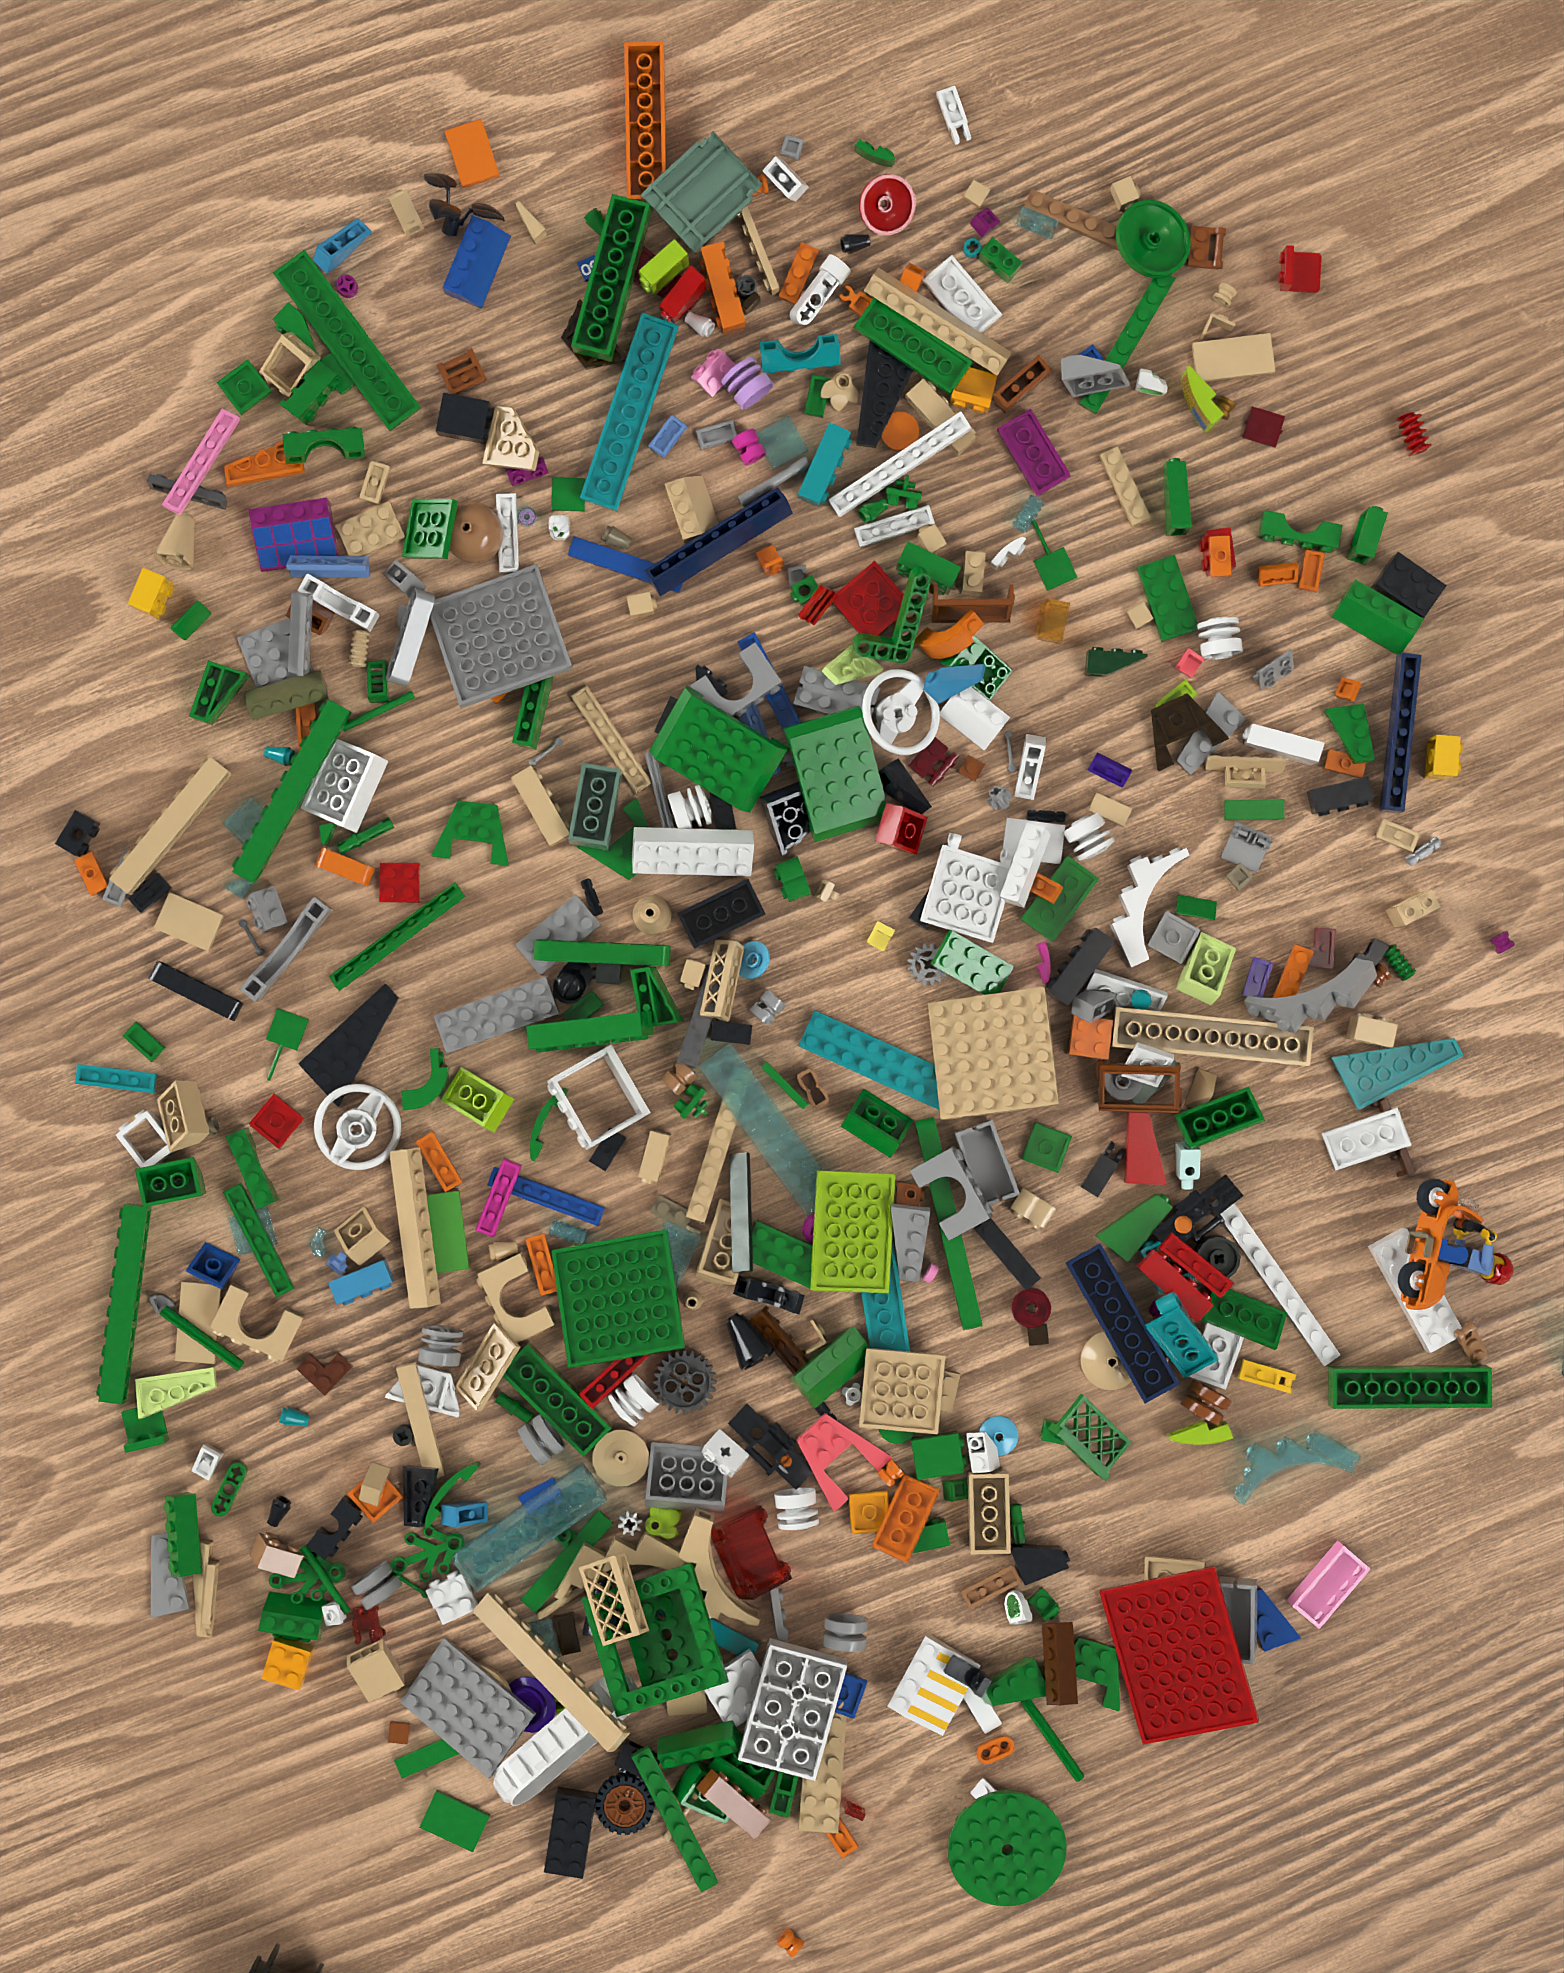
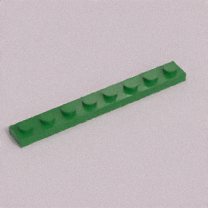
M1170 275L1164 278H1153L1105 361L1118 364L1123 370L1174 283L1175 277ZM1110 390L1084 395L1079 405L1097 414Z
M456 882L451 884L332 973L329 977L337 990L340 991L347 987L352 981L363 975L367 970L466 896Z
M649 1745L631 1754V1757L702 1893L719 1882Z

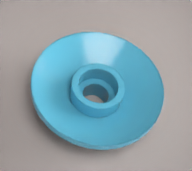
M751 941L743 945L745 948L739 975L746 979H754L762 975L770 961V953L767 946L759 941Z
M991 1417L980 1427L979 1432H986L996 1445L998 1456L1011 1452L1018 1442L1017 1428L1006 1417ZM997 1434L1003 1435L1001 1440H996L995 1437Z

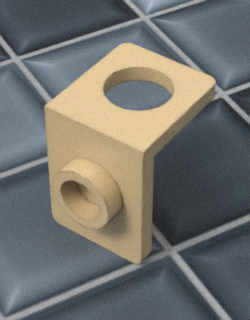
M1211 313L1200 339H1203L1210 322L1229 331L1233 330L1235 323L1229 321L1224 315L1218 314L1217 316Z
M813 1318L810 1321L821 1341L807 1348V1354L827 1343L823 1336L826 1334L821 1324L817 1325Z

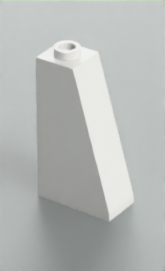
M1251 724L1249 728L1246 727L1242 739H1245L1243 745L1309 766L1319 762L1325 744L1256 724Z

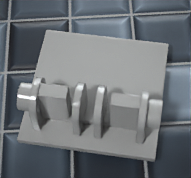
M1292 650L1280 655L1273 662L1271 661L1270 664L1255 672L1253 678L1256 682L1260 683L1261 691L1266 687L1273 686L1278 679L1286 677L1294 669Z
M1235 822L1220 858L1236 865L1242 863L1246 869L1257 873L1267 849L1271 846L1272 837L1239 822Z

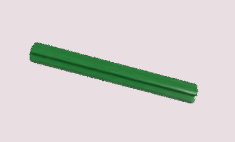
M168 1306L161 1310L160 1315L236 1371L242 1368L244 1365L243 1360Z
M1031 1699L1020 1701L1025 1711L1076 1782L1081 1781L1085 1777L1084 1773Z

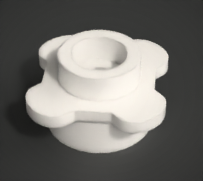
M853 1383L852 1386L842 1389L847 1405L852 1406L858 1401L861 1402L862 1393L858 1383Z

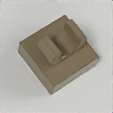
M1239 863L1225 875L1237 891L1254 878L1242 863Z

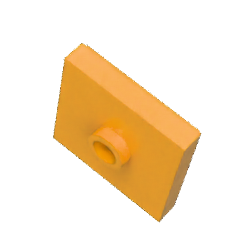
M888 1491L848 1493L851 1534L878 1532L889 1508Z

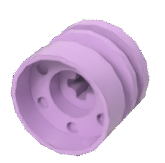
M753 356L732 367L721 381L724 387H728L727 391L729 393L738 391L734 396V400L742 410L758 402L774 385L766 373L756 376L760 372L761 366L759 364L755 365L757 361Z

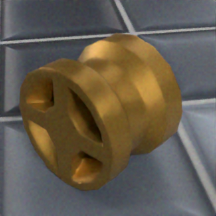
M1219 396L1216 406L1224 413L1221 419L1228 420L1230 417L1229 413L1231 410H1234L1236 404L1225 396Z

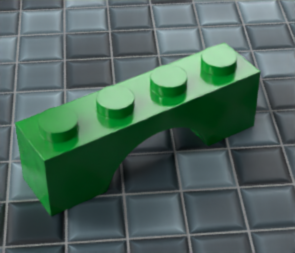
M348 427L341 430L330 428L326 431L308 430L303 433L290 431L287 434H282L286 464L306 463L309 454L316 448L323 446L337 449L345 459L365 458L362 428Z
M1265 510L1261 514L1257 537L1262 538V541L1274 542L1275 540L1281 541V544L1286 546L1297 544L1301 545L1303 549L1312 550L1313 548H1318L1320 552L1332 553V551L1337 550L1339 547L1343 525L1323 521L1315 531L1299 533L1288 525L1285 514Z
M244 1128L226 1136L256 1208L260 1209L280 1200L273 1183L269 1180L260 1164L256 1152V1144L249 1128Z

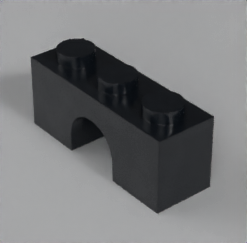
M345 1495L331 1512V1515L338 1521V1530L329 1532L321 1526L306 1546L324 1560L328 1556L333 1557L339 1549L337 1544L340 1540L344 1542L351 1534V1531H349L350 1527L353 1524L357 1526L363 1518L361 1515L362 1510L352 1499Z

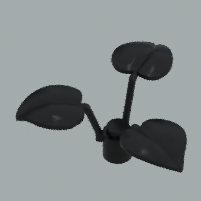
M424 174V180L428 184L446 189V202L439 199H432L429 202V208L435 220L445 217L442 227L444 234L453 237L457 236L459 225H464V221L470 213L482 218L505 220L497 209L483 203H473L472 208H469L462 219H460L461 210L450 204V188H456V181L445 174Z

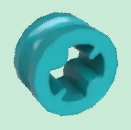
M970 238L964 243L963 252L968 258H976L981 251V243L976 238ZM970 244H974V247L977 246L973 253L970 252V249L967 250Z

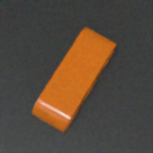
M323 847L315 864L319 868L367 887L375 870L373 867Z

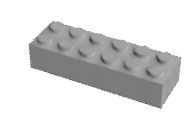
M543 977L435 1015L434 1019L446 1053H451L561 1013L548 977Z

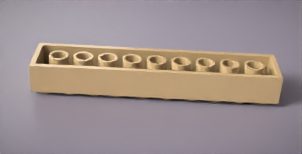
M1114 1007L1112 1020L1114 1021L1110 1047L1134 1049L1138 1042L1169 1053L1310 1066L1314 1027L1300 1026L1296 1033L1282 1031L1278 1029L1276 1023L1120 1007Z

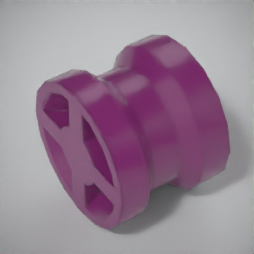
M342 275L338 278L336 285L340 294L345 298L356 296L358 284L355 279L350 275Z
M1508 931L1490 939L1491 944H1494L1496 947L1495 951L1497 954L1515 945L1509 939Z

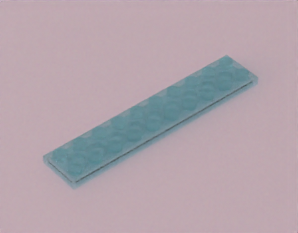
M728 1043L698 1065V1067L808 1217L815 1212L817 1170H822V1168L734 1046Z

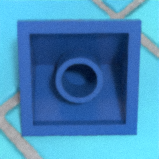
M205 1242L186 1269V1272L219 1289H223L228 1286L240 1259Z

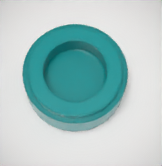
M1142 989L1135 991L1131 996L1132 1006L1140 1010L1147 1009L1151 1005L1150 993Z

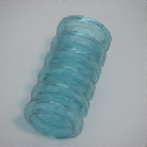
M1029 495V500L1025 502L1026 505L1022 506L1023 510L1019 511V516L1015 517L1016 521L1012 522L1013 527L1020 532L1027 533V528L1031 527L1030 523L1034 522V517L1038 516L1037 512L1041 511L1040 507L1044 506L1043 501L1034 495Z
M555 1219L552 1222L549 1234L550 1237L554 1235L557 1239L561 1237V1240L567 1239V1242L573 1241V1244L577 1242L579 1245H582L586 1238L587 1229L575 1228V1225L569 1226V1223L565 1225L562 1221L559 1223Z

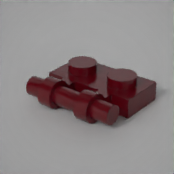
M934 737L932 742L917 754L908 767L922 779L929 773L932 778L928 783L934 787L944 779L943 776L949 768L952 769L955 766L954 762L959 756L953 752L949 757H946L944 753L948 750V747ZM938 760H941L943 765L937 771L934 770L932 767Z

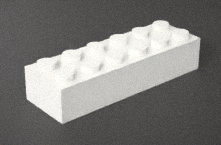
M634 827L632 871L637 874L751 876L754 852L753 830Z
M1400 1228L1369 1245L1368 1248L1424 1350L1431 1353L1455 1340L1456 1337L1453 1332L1457 1329H1462L1444 1295L1437 1304L1423 1310L1407 1309L1405 1306L1406 1302L1401 1301L1402 1292L1397 1283L1400 1269L1409 1262L1410 1254L1405 1252L1409 1231L1408 1229Z

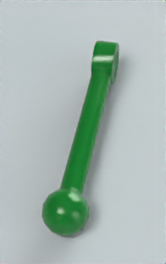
M394 1573L393 1576H398L402 1582L420 1592L423 1598H428L425 1590L402 1577L401 1574Z

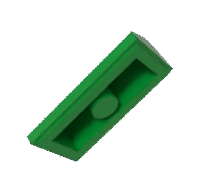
M196 601L170 629L181 639L187 640L212 613L200 601Z
M1178 894L1174 914L1215 921L1217 902Z

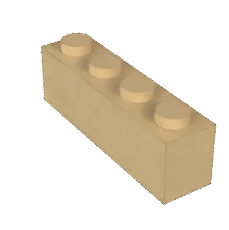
M922 379L906 394L905 400L934 430L958 414L956 410L952 411L948 406L949 402L944 396L940 397L935 392L936 388L930 381L926 382ZM972 428L971 431L948 445L957 457L975 441V430Z
M529 766L512 776V781L549 846L553 847L567 839L570 824L567 819L563 821L560 814L563 812L557 802L553 804L550 798L553 794L547 785L544 787L540 781L543 777L538 768L534 770L532 766Z

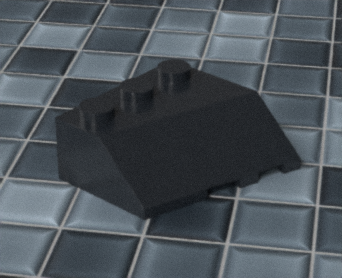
M799 782L760 796L769 830L782 856L793 845L799 844L802 841L801 839L811 832L809 827L810 821Z

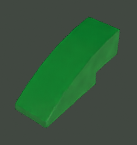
M778 1771L768 1813L785 1818L789 1817L798 1776Z

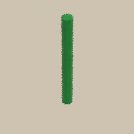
M410 691L347 721L343 731L345 732L414 699L413 692Z
M306 1545L303 1546L300 1551L335 1602L340 1605L344 1615H346L351 1609Z

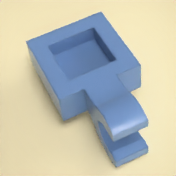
M343 1251L337 1256L332 1254L327 1260L326 1265L342 1276L348 1267L345 1261L348 1255Z

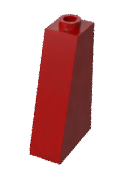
M1126 1112L1124 1183L1166 1185V1178L1149 1113Z

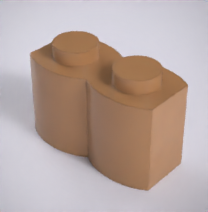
M807 1068L797 1074L798 1082L802 1089L807 1092L808 1100L814 1108L818 1109L829 1103L827 1092L819 1085V1079L811 1068Z

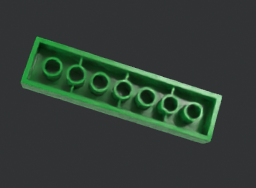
M612 194L571 344L574 353L612 362L652 214L650 203Z
M1487 1365L1328 1366V1406L1333 1409L1492 1408V1368Z

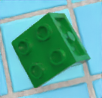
M137 1407L121 1412L128 1443L123 1445L125 1453L161 1445L169 1441L163 1411L143 1419H138Z

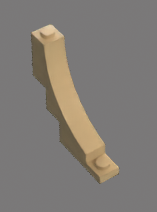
M646 1530L636 1547L616 1535L606 1552L584 1542L556 1590L555 1598L562 1601L564 1596L568 1597L573 1589L571 1584L580 1589L584 1587L579 1567L623 1552L626 1554L629 1565H650L670 1570L685 1565L688 1562L678 1557L680 1552L678 1547L658 1536H652ZM609 1561L605 1563L603 1571L611 1570L612 1567ZM591 1568L586 1569L588 1577L594 1579L597 1572Z

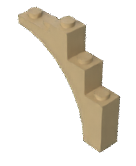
M696 1508L678 1557L682 1558L685 1562L696 1563L694 1569L701 1591H706L703 1599L709 1618L718 1619L720 1613H723L728 1618H736L743 1621L746 1625L758 1627L762 1611L748 1605L737 1597L725 1584L716 1568L711 1549V1528L715 1514Z

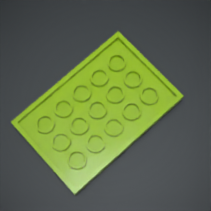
M817 1170L810 1290L889 1293L893 1228L891 1203L894 1204L895 1174Z

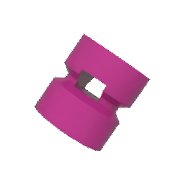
M754 428L748 429L732 439L736 450L741 451L739 456L745 466L759 461L767 454L762 443H758L759 437Z

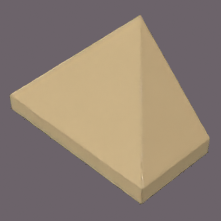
M1197 1069L1184 1105L1194 1108L1209 1102L1214 1093L1217 1075Z

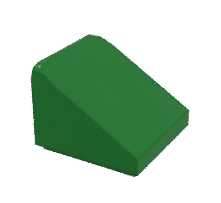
M323 824L319 826L322 845H329L337 824Z
M966 1478L942 1481L944 1500L953 1502L968 1499Z

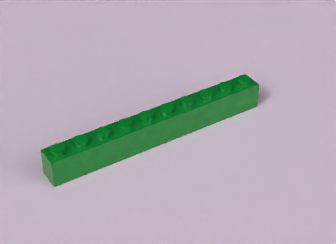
M329 699L321 705L319 709L321 714L318 719L312 721L309 727L311 732L308 737L304 736L299 745L302 748L299 753L293 755L289 771L285 770L281 776L280 781L282 783L279 789L275 788L272 792L270 805H266L263 808L261 821L259 823L256 822L251 830L253 833L252 837L244 842L241 848L244 850L240 857L237 856L232 864L234 868L233 873L253 884L257 883L352 713Z
M127 1203L123 1204L119 1212V1219L122 1220L121 1227H118L117 1230L118 1247L116 1246L114 1251V1258L117 1259L116 1266L112 1269L113 1286L109 1290L111 1306H108L106 1314L109 1317V1321L104 1330L106 1345H103L101 1353L104 1360L99 1369L101 1384H98L96 1395L99 1396L98 1402L121 1405L127 1402L152 1206L143 1208V1205Z

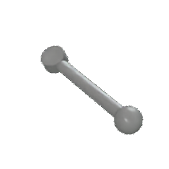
M1006 731L1004 736L1007 738L1008 771L1013 772L1016 767L1013 764L1012 733Z
M557 738L553 745H551L548 749H546L535 759H531L529 761V765L532 767L537 764V761L543 758L556 746H561L563 744L562 739Z

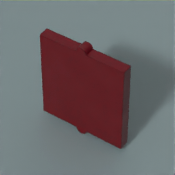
M1252 406L1249 418L1245 422L1247 425L1243 438L1276 448L1279 436L1283 432L1281 429L1285 416Z

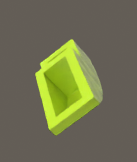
M1202 1420L1167 1434L1170 1441L1193 1445L1213 1444L1233 1439L1226 1421H1222L1220 1425L1214 1424L1208 1427L1207 1423Z

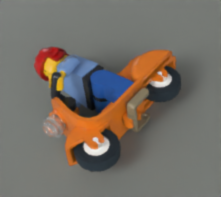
M1428 1179L1419 1186L1416 1199L1422 1211L1418 1219L1416 1232L1411 1231L1408 1235L1405 1252L1410 1254L1409 1262L1400 1269L1397 1281L1402 1292L1401 1301L1406 1302L1405 1306L1407 1309L1423 1310L1437 1304L1445 1293L1450 1266L1480 1274L1483 1280L1494 1285L1505 1284L1513 1276L1514 1271L1511 1260L1501 1253L1492 1255L1493 1245L1491 1243L1496 1240L1497 1234L1493 1230L1481 1225L1484 1219L1476 1212V1209L1479 1208L1476 1200L1464 1197V1201L1459 1200L1461 1205H1458L1459 1194L1454 1181ZM1451 1215L1457 1217L1453 1222V1232L1457 1236L1455 1245L1449 1244L1448 1240L1443 1239L1445 1227ZM1469 1232L1481 1233V1237L1486 1240L1485 1244H1483L1482 1252L1465 1247L1463 1236Z

